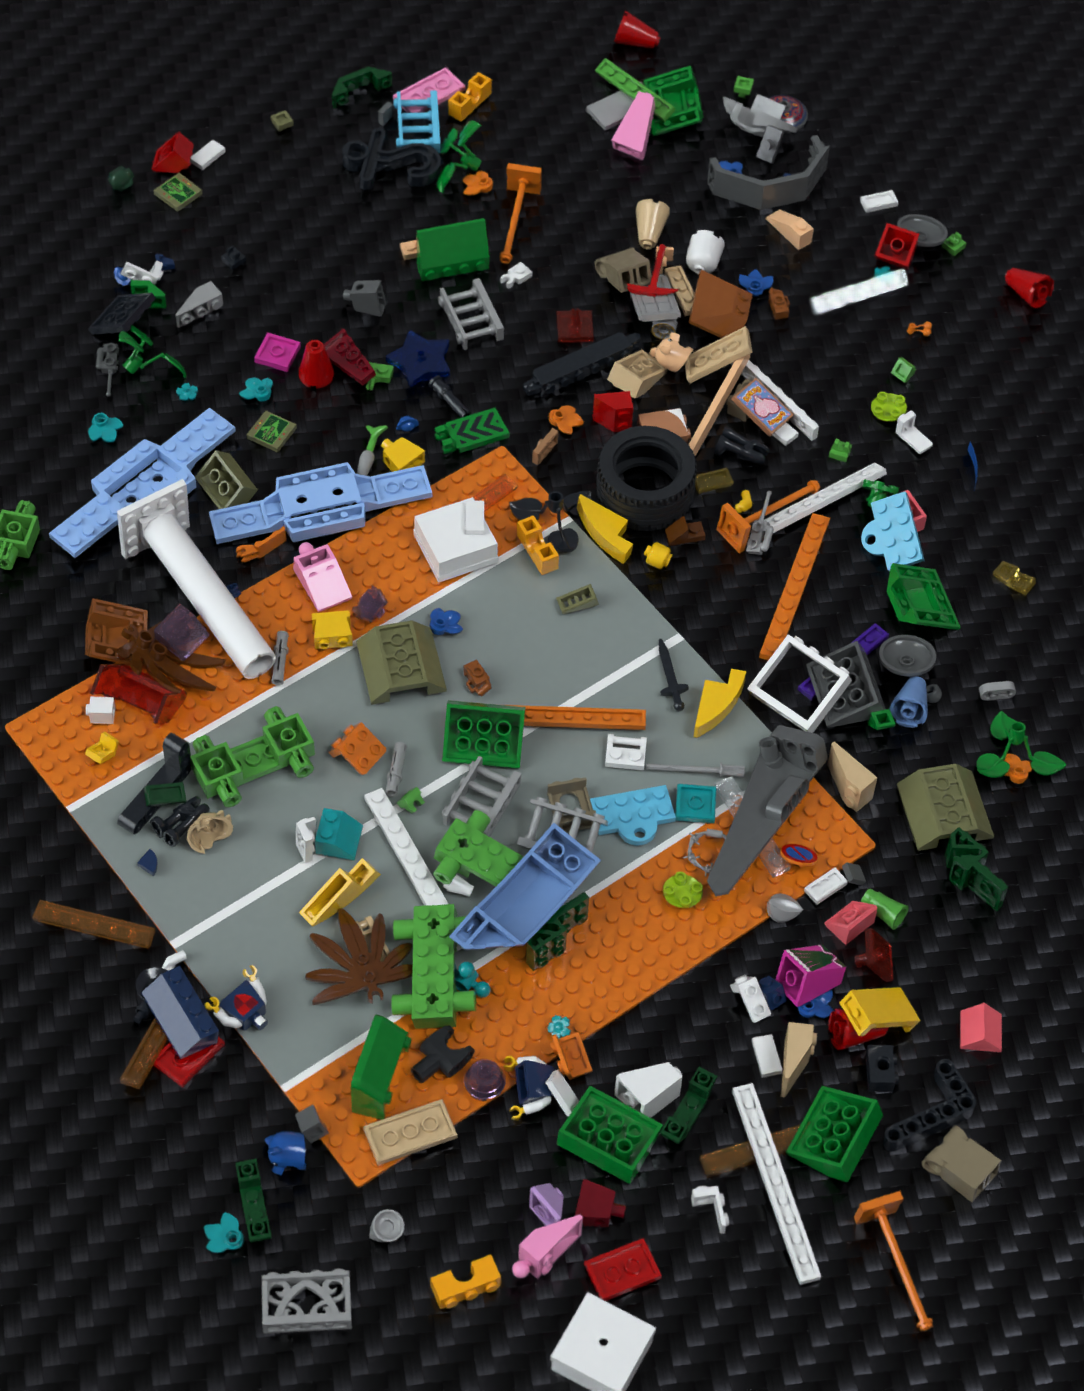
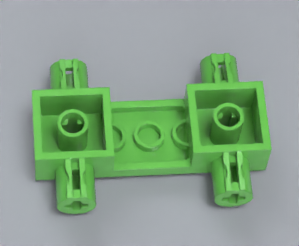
M19 501L15 512L1 510V569H12L17 556L23 558L30 557L40 531L38 516L34 515L36 507L30 501Z
M275 706L268 709L264 714L268 725L262 727L263 736L231 749L227 742L214 746L209 736L202 735L197 737L192 743L196 754L190 756L191 768L207 799L219 795L225 807H233L242 800L237 786L291 765L298 778L310 775L314 767L309 757L315 755V746L299 714L296 713L286 717L280 707Z
M474 810L466 823L455 818L436 847L434 859L439 861L440 864L433 874L438 881L449 885L457 873L467 878L473 873L496 887L524 856L485 835L483 832L491 820L484 812Z
M454 904L414 906L413 919L394 920L393 922L395 940L413 939L412 994L392 995L393 1015L412 1014L415 1029L442 1028L447 1025L456 1027V1012L476 1011L475 990L457 991L454 982L457 943L449 936L466 918V916L457 917Z

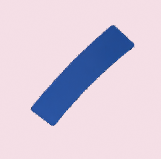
M969 442L968 452L974 465L976 485L978 465L974 448L971 442Z

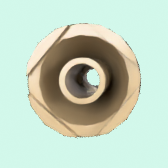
M646 199L637 203L638 239L640 246L644 249H651L656 246L668 219L670 208L661 201L654 203L653 199Z

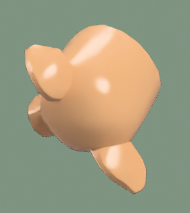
M672 332L670 337L662 340L658 347L652 348L649 355L656 358V361L662 367L671 372H677L684 365L693 349L689 346L684 348L679 345L680 335Z

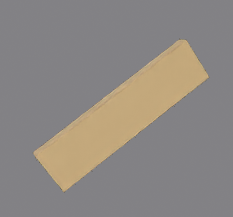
M681 265L665 268V275L668 277L671 288L679 289V291L674 293L684 315L689 316L695 293Z

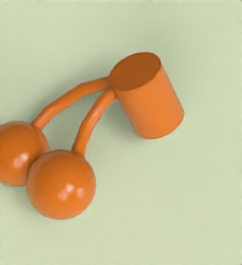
M929 321L918 326L910 323L907 333L913 334L914 331L923 332L924 336H929L932 324ZM921 326L924 327L923 330H917V329H915V328H918V327H921Z

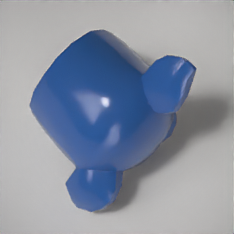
M282 1131L265 1138V1142L269 1145L268 1157L273 1164L272 1172L282 1175L286 1166L306 1170L305 1139L303 1133Z

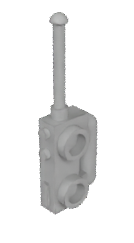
M767 491L759 521L755 520L752 525L746 549L749 554L762 555L769 548L774 528L770 526L769 522L764 521V516L770 495H772L771 491Z

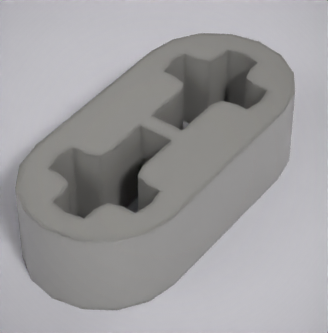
M1011 681L985 683L979 687L982 700L1007 699L1016 694L1014 683Z

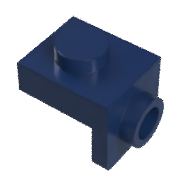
M771 976L762 978L758 982L770 1010L787 1001L783 985Z

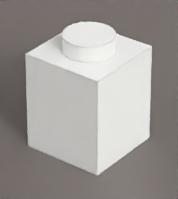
M90 696V704H86V716H89L90 723L114 724L116 709L114 697Z

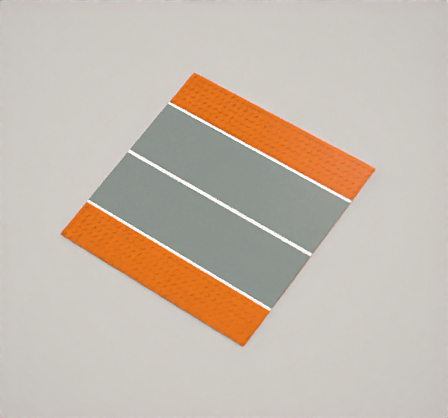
M504 446L498 447L431 485L433 497L395 505L365 522V527L352 529L328 543L339 564L352 599L318 612L294 572L293 563L242 591L241 595L235 598L272 651L276 645L277 632L286 631L289 633L287 643L289 651L286 655L284 683L282 685L272 684L273 666L263 675H258L259 677L254 679L244 678L201 616H198L169 633L206 627L204 634L190 642L166 647L225 659V663L222 666L206 668L177 663L215 686V691L189 687L164 674L172 684L181 690L179 694L160 685L149 674L147 669L142 668L140 675H137L133 672L130 665L116 662L5 725L7 733L177 953L182 950L185 952L187 959L183 962L210 997H216L221 1002L245 980L250 981L249 978L244 977L243 969H246L247 973L251 975L252 969L250 965L256 967L257 973L255 977L259 978L266 994V1013L263 1017L268 1020V1024L262 1030H259L254 1025L245 1031L240 1028H235V1030L298 1112L311 1105L315 1106L319 1118L329 1131V1134L320 1138L321 1142L356 1187H362L407 1157L404 1156L377 1165L363 1126L380 1121V1119L352 1112L351 1082L376 1014L386 1017L407 1031L409 1037L412 1038L408 1052L404 1051V1053H401L390 1084V1092H393L390 1105L386 1104L385 1119L443 1099L453 1125H456L517 1085L515 1069L511 1072L504 1070L505 1065L512 1064L511 1062H504L506 1056H512L515 1060L518 1057L536 1056L545 1062L546 1065L559 1057H556L550 1044L553 1041L552 1033H549L547 1029L549 1023H553L552 1017L555 1015L562 1018L568 1017L570 1019V1026L567 1028L571 1030L570 1034L579 1032L582 1041L769 919L767 903L773 895L782 893L797 900L806 894L804 892L806 886L835 867L840 872L843 870L842 866L846 862L854 863L875 848V842L818 781L813 778L809 783L807 794L729 894L714 895L707 882L709 873L705 876L704 870L691 864L688 858L683 859V857L688 855L691 837L689 833L694 835L695 833L707 831L708 828L723 831L722 834L725 835L728 834L760 755L759 742L761 739L769 737L772 732L739 698L736 705L722 722L698 738L694 737L695 723L705 680L725 682L563 509L560 511L562 530L566 528L575 530L579 538L578 546L574 551L568 553L557 551L559 554L558 569L541 575L517 536V522L520 520L513 515L509 502L518 501L523 498H535L541 502L543 508L545 501H548L549 494ZM472 497L475 501H484V519L498 543V563L438 583L413 535V529H415L414 516ZM548 507L543 514H539L538 520L542 528L545 544L548 543V536L551 532L559 531L557 513L551 512ZM591 584L599 605L562 614L556 598ZM575 599L571 600L572 604L576 603ZM564 601L565 607H568V602ZM436 608H441L444 612L449 610L459 612L461 618L457 624L463 628L462 632L457 634L445 632L443 635L432 633L447 692L428 695L426 687L391 692L390 702L371 705L356 641L372 628L381 625L413 620L430 628V614ZM350 610V630L353 646L315 649L312 613ZM659 639H662L668 648L677 683L688 684L689 690L680 694L681 701L685 705L684 709L680 712L674 709L672 696H661L660 693L662 689L669 686L659 654ZM474 660H478L490 677L492 689L482 697L476 692L471 693L466 686V682L469 679L467 676H464L463 665ZM90 696L114 697L116 708L114 724L90 723L89 716H86V704H90ZM448 700L495 705L646 710L645 730L524 726L520 768L482 765V767L505 777H511L514 770L521 773V784L490 837L522 856H525L530 850L517 845L519 837L524 838L528 834L536 805H532L530 800H536V797L548 800V784L556 781H568L573 778L586 777V788L590 799L666 785L675 814L677 784L717 787L715 823L675 820V822L657 825V832L653 840L644 845L628 844L619 836L618 832L597 835L592 853L601 861L564 903L566 904L585 892L589 896L588 918L583 924H577L567 933L565 952L561 956L551 959L543 968H537L533 971L526 963L527 943L523 946L474 950L461 949L455 952L456 969L458 970L463 962H471L479 975L476 982H487L491 988L490 994L485 998H480L476 995V1011L456 1012V1027H452L454 1033L446 1045L454 1050L471 1046L475 1050L470 1061L459 1072L448 1078L441 1070H438L424 1083H420L411 1072V1068L426 1057L420 1050L423 1041L441 1029H415L412 1014L393 1015L392 995L412 994V977L378 985V988L383 991V1000L381 1001L378 995H373L372 1004L368 1001V992L361 990L336 1000L313 1005L312 1000L320 992L330 986L341 983L309 981L305 978L307 973L328 968L344 972L349 971L326 956L311 941L310 934L315 933L331 939L351 959L352 957L341 933L338 912L315 926H311L299 912L339 868L349 873L363 858L381 874L362 894L343 909L358 922L363 921L368 916H371L373 921H375L377 915L381 913L385 921V944L390 952L399 945L405 943L413 944V939H394V920L413 919L414 906H425L364 799L365 794L383 788L385 792L388 783L387 774L390 772L395 743L403 742L407 745L402 769L403 778L399 784L398 795L395 797L387 795L448 904L455 905L457 917L467 916L495 886L473 873L468 878L457 873V875L474 886L470 897L448 892L446 888H443L444 884L438 881L433 874L440 864L439 861L434 859L436 847L455 820L451 819L447 826L444 825L443 809L451 803L453 792L459 790L461 779L464 775H468L470 764L442 761ZM277 706L282 709L286 717L298 713L314 741L315 755L309 757L314 770L310 775L298 778L291 765L237 786L242 800L233 807H225L219 795L207 799L191 769L188 776L183 780L186 800L188 801L198 796L201 799L200 805L205 803L209 806V813H217L223 810L224 816L231 815V823L233 825L231 835L225 839L214 841L212 848L205 849V854L196 852L190 847L187 841V831L180 837L178 845L171 847L166 844L163 837L160 838L155 833L150 820L137 834H132L117 824L121 813L165 764L163 742L169 733H174L189 742L191 756L196 754L192 743L197 737L202 735L209 736L214 746L227 742L231 749L263 736L262 727L268 725L264 714L268 709ZM360 722L386 747L385 754L365 775H360L342 755L333 758L328 753L333 748L331 744L337 738H342L345 735L343 731L352 724L354 726ZM107 732L116 738L119 743L115 756L99 764L85 754L88 747L100 741L101 733ZM608 734L639 739L647 737L644 770L605 767ZM613 744V747L640 749V746ZM720 763H722V765L745 766L744 777L722 776V778H720V773L646 769V764L720 767ZM478 774L474 782L496 792H502L504 789V784L481 774ZM418 787L422 792L420 795L425 803L419 806L414 802V807L417 810L411 814L405 808L401 809L397 802L409 790ZM469 789L465 797L488 807L495 804V799L472 789ZM565 794L560 798V803L567 805L566 809L573 811L574 808L581 809L579 800L575 795ZM183 803L162 805L151 819L158 816L165 820L174 814L173 810ZM460 804L456 812L470 817L475 809ZM324 808L344 811L363 825L355 860L316 854L315 851L313 852V860L305 863L296 846V823L304 818L315 817L317 835ZM543 809L535 838H537L536 842L551 826L553 814L550 809ZM180 820V821H179L175 826H173L171 829L176 828L178 825H180V824L182 823V821ZM591 828L578 830L575 840L584 847H586ZM636 832L634 834L638 838H642L645 836V834L642 832ZM706 835L700 837L697 841L700 845L694 843L691 848L695 857L700 856V858L696 859L697 862L705 867L707 864L710 866L711 863L714 865L725 839L723 837L721 839ZM788 843L804 845L814 850L818 854L819 860L815 865L803 866L802 868L799 867L800 865H790V862L780 855V847ZM149 849L155 853L158 862L157 871L154 876L137 865V862ZM677 872H684L686 875L695 878L703 885L701 900L698 904L689 908H679L671 905L663 895V886L666 880ZM413 949L397 966L413 964Z

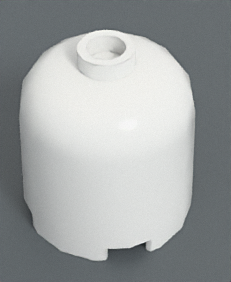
M698 230L697 234H692L686 263L697 274L701 270L708 273L713 272L718 266L725 242L722 237L714 236L712 231Z

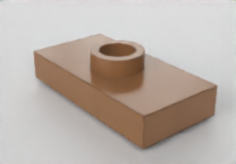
M552 428L544 439L539 440L537 447L533 450L532 463L540 464L558 443V430Z

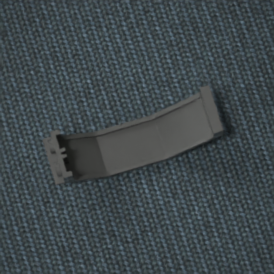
M818 135L811 136L813 146H810L809 149L811 158H808L810 165L806 171L766 181L723 169L716 157L710 158L707 183L713 195L759 210L804 201L826 170L830 146L824 147V143L820 141Z

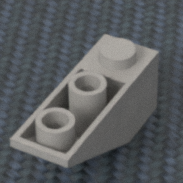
M211 281L197 287L176 313L178 328L223 306L222 293Z

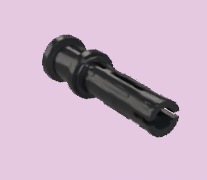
M440 375L430 380L429 387L434 389L438 397L442 400L444 399L460 418L471 415V412L452 393V388L443 382V378Z

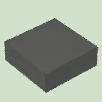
M387 102L378 111V122L383 126L393 117V104Z
M846 862L842 866L849 883L861 886L866 883L860 865Z

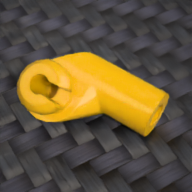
M748 490L741 492L742 500L739 501V504L735 505V510L738 513L746 512L752 507V499Z

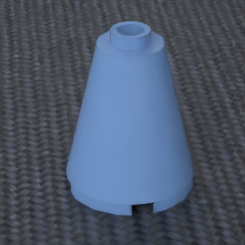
M910 677L890 704L891 714L899 725L914 728L926 721L928 716L927 688L925 680L921 677Z

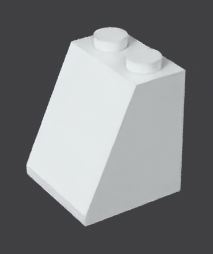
M669 1062L620 1073L616 1076L615 1096L625 1105L651 1118L680 1096L682 1074L677 1067H673Z

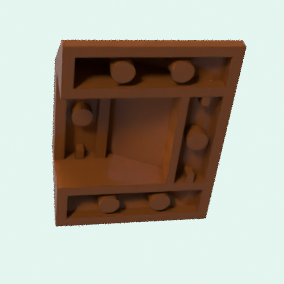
M701 270L689 323L723 338L745 326L752 294Z
M93 598L86 624L85 655L130 665L131 656L126 660H120L115 657L116 651L121 646L131 642L130 639L124 638L121 633L124 628L128 630L130 624L136 626L138 632L142 630L147 631L148 610ZM141 660L142 668H145L144 663Z

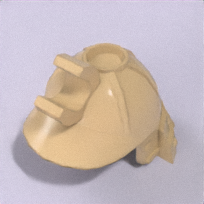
M223 810L217 813L200 814L187 831V841L190 847L196 852L205 854V849L212 848L214 841L229 837L233 832L231 815L224 816Z

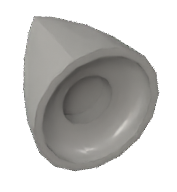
M782 893L773 895L767 903L769 916L778 923L790 921L803 911L795 899Z
M386 1209L380 1211L372 1221L369 1238L378 1242L397 1240L404 1231L403 1218L394 1210Z

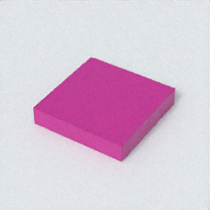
M267 333L254 357V361L258 364L288 372L301 347V343Z

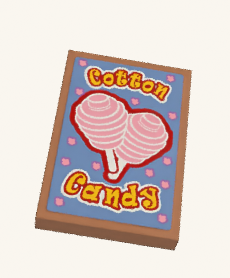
M757 378L752 380L731 399L769 437L794 415Z

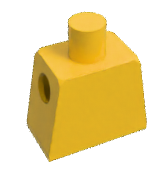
M399 438L394 443L389 439H385L381 444V447L384 449L383 461L392 472L417 467L425 462V450L405 438Z

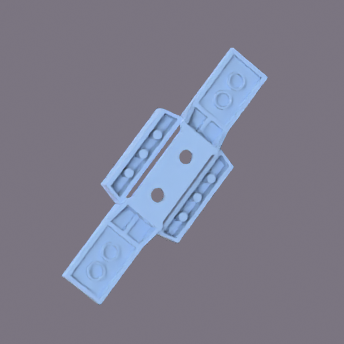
M208 408L161 446L146 439L142 440L91 480L92 490L97 496L49 533V537L76 558L118 525L117 511L132 504L126 502L127 498L135 497L136 501L141 500L181 479L187 484V494H189L196 488V479L190 472L193 466L235 432V426L211 408ZM152 462H154V463L152 464V466H151L150 468H148L145 472H141V471H142L143 469H145L148 465H150ZM139 472H141L136 479H134L132 482L127 483V482H128L129 480H131L134 476H136ZM161 476L163 480L161 482H154L153 478ZM125 483H127L122 490H120L118 493L113 494L116 490H118Z
M346 462L277 477L276 491L265 499L209 511V517L216 544L274 532L283 526L292 542L365 527L366 511L431 498L433 496L424 465L370 477L355 474L349 463ZM340 489L343 493L341 495H334L333 491ZM305 497L307 501L305 503H298L297 499ZM345 504H346V505H350V506H346V507H341V508L334 509L336 506L345 505ZM326 508L332 509V510H327V511L315 513V512H317L318 510H322V509H326ZM308 512L314 513V514H309V515H304V516L297 517V516H299L300 514H303V513H308Z

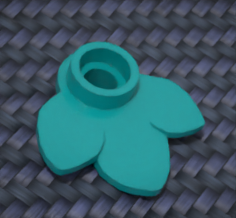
M255 377L249 378L245 382L247 388L239 392V395L245 399L257 398L258 401H266L271 397L273 382L270 378L263 380Z
M97 413L92 419V426L88 429L89 437L92 441L102 438L106 442H114L117 438L116 430L122 428L123 423L118 418H109L104 413Z
M225 1212L222 1215L221 1224L204 1226L205 1234L211 1240L206 1248L211 1252L221 1253L227 1249L236 1250L244 1243L243 1233L239 1230V1222L229 1213ZM231 1238L237 1239L236 1242H230L229 1240Z

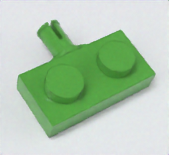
M369 362L376 376L367 382L366 388L373 390L375 382L390 383L394 366Z

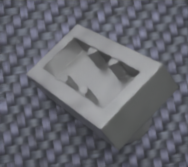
M767 125L756 157L773 163L784 130Z

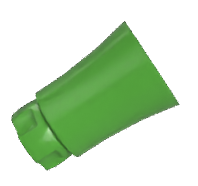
M868 889L861 899L863 903L876 905L878 908L876 916L893 930L902 923L908 912L907 905L899 903L872 889Z

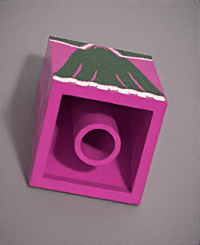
M824 945L784 950L775 980L783 985L785 995L799 1007L840 985L846 966Z

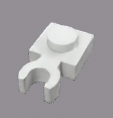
M520 262L510 268L508 274L501 276V283L508 281L506 288H511L515 282L521 284L532 277V271Z

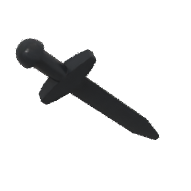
M659 639V654L669 686L662 689L660 693L661 696H672L674 701L673 707L676 711L680 712L685 706L681 701L680 694L689 690L688 684L677 683L668 648L664 641Z

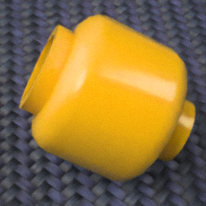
M655 542L652 546L648 545L644 553L647 556L646 563L657 569L667 568L673 554L670 553L669 547Z

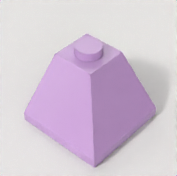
M550 1183L533 1186L530 1189L529 1207L547 1226L561 1221L564 1197L558 1188L554 1189Z

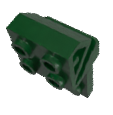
M958 827L950 835L945 854L946 866L951 868L949 880L961 891L966 887L970 888L995 911H998L1003 905L1008 886L985 866L989 853L985 846L976 842L968 832Z
M585 892L561 906L527 942L526 963L533 971L537 968H543L554 957L561 956L566 950L567 933L577 924L581 925L587 920L589 896Z

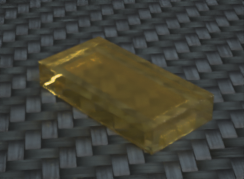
M727 468L696 475L695 486L698 493L733 485V479Z

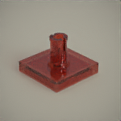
M575 308L570 311H557L558 342H593L592 310L581 311L576 308L575 311Z
M866 929V953L855 955V959H857L855 960L856 966L861 968L867 965L885 982L893 981L891 944L874 929Z

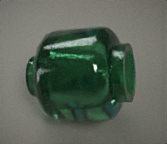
M119 166L109 173L110 178L108 181L114 190L123 191L133 184L132 177L134 175L129 168L125 169V167Z

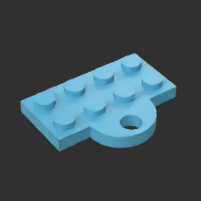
M904 491L872 502L871 507L875 520L869 522L863 529L861 540L864 548L872 555L884 556L889 572L893 563L910 566L925 561L907 493ZM875 536L876 541L871 545L867 544L868 538Z
M666 785L590 799L592 809L596 811V814L605 816L604 820L608 821L607 826L600 825L598 835L618 832L619 836L631 845L649 843L656 835L657 825L675 822L676 820ZM636 832H642L645 834V836L642 838H638L634 834Z

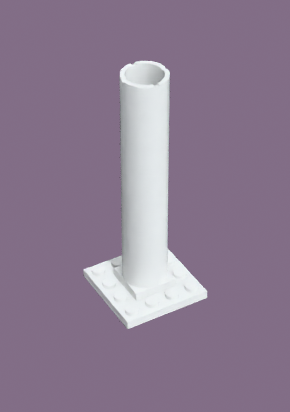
M181 479L118 510L117 517L123 557L127 559L147 548H152L244 678L254 679L259 677L258 675L266 673L275 663L276 656L185 531L190 527L187 484Z

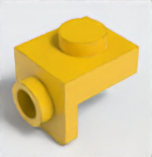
M107 732L101 733L100 741L88 747L85 755L95 762L102 764L115 756L119 741Z

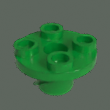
M864 479L862 488L870 490V495L866 499L869 507H871L872 502L887 498V495L893 496L898 494L899 487L885 486L884 482L876 480L873 482Z

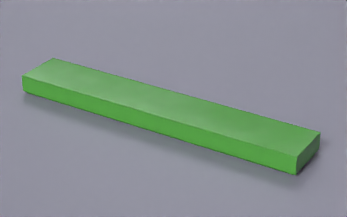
M605 58L595 69L597 74L633 100L639 91L651 94L655 101L654 115L665 122L676 110L674 106Z

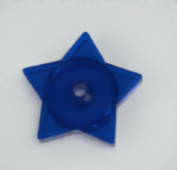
M409 331L404 346L386 355V362L401 369L407 378L409 386H413L420 381L430 380L437 375L449 377L450 369L444 359L449 348V340H426L418 334Z

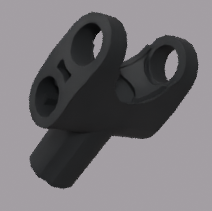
M450 1025L437 1030L421 1044L420 1050L426 1057L411 1068L412 1074L420 1083H424L438 1070H441L448 1078L454 1076L474 1055L475 1050L471 1046L454 1050L446 1045L454 1033V1029Z

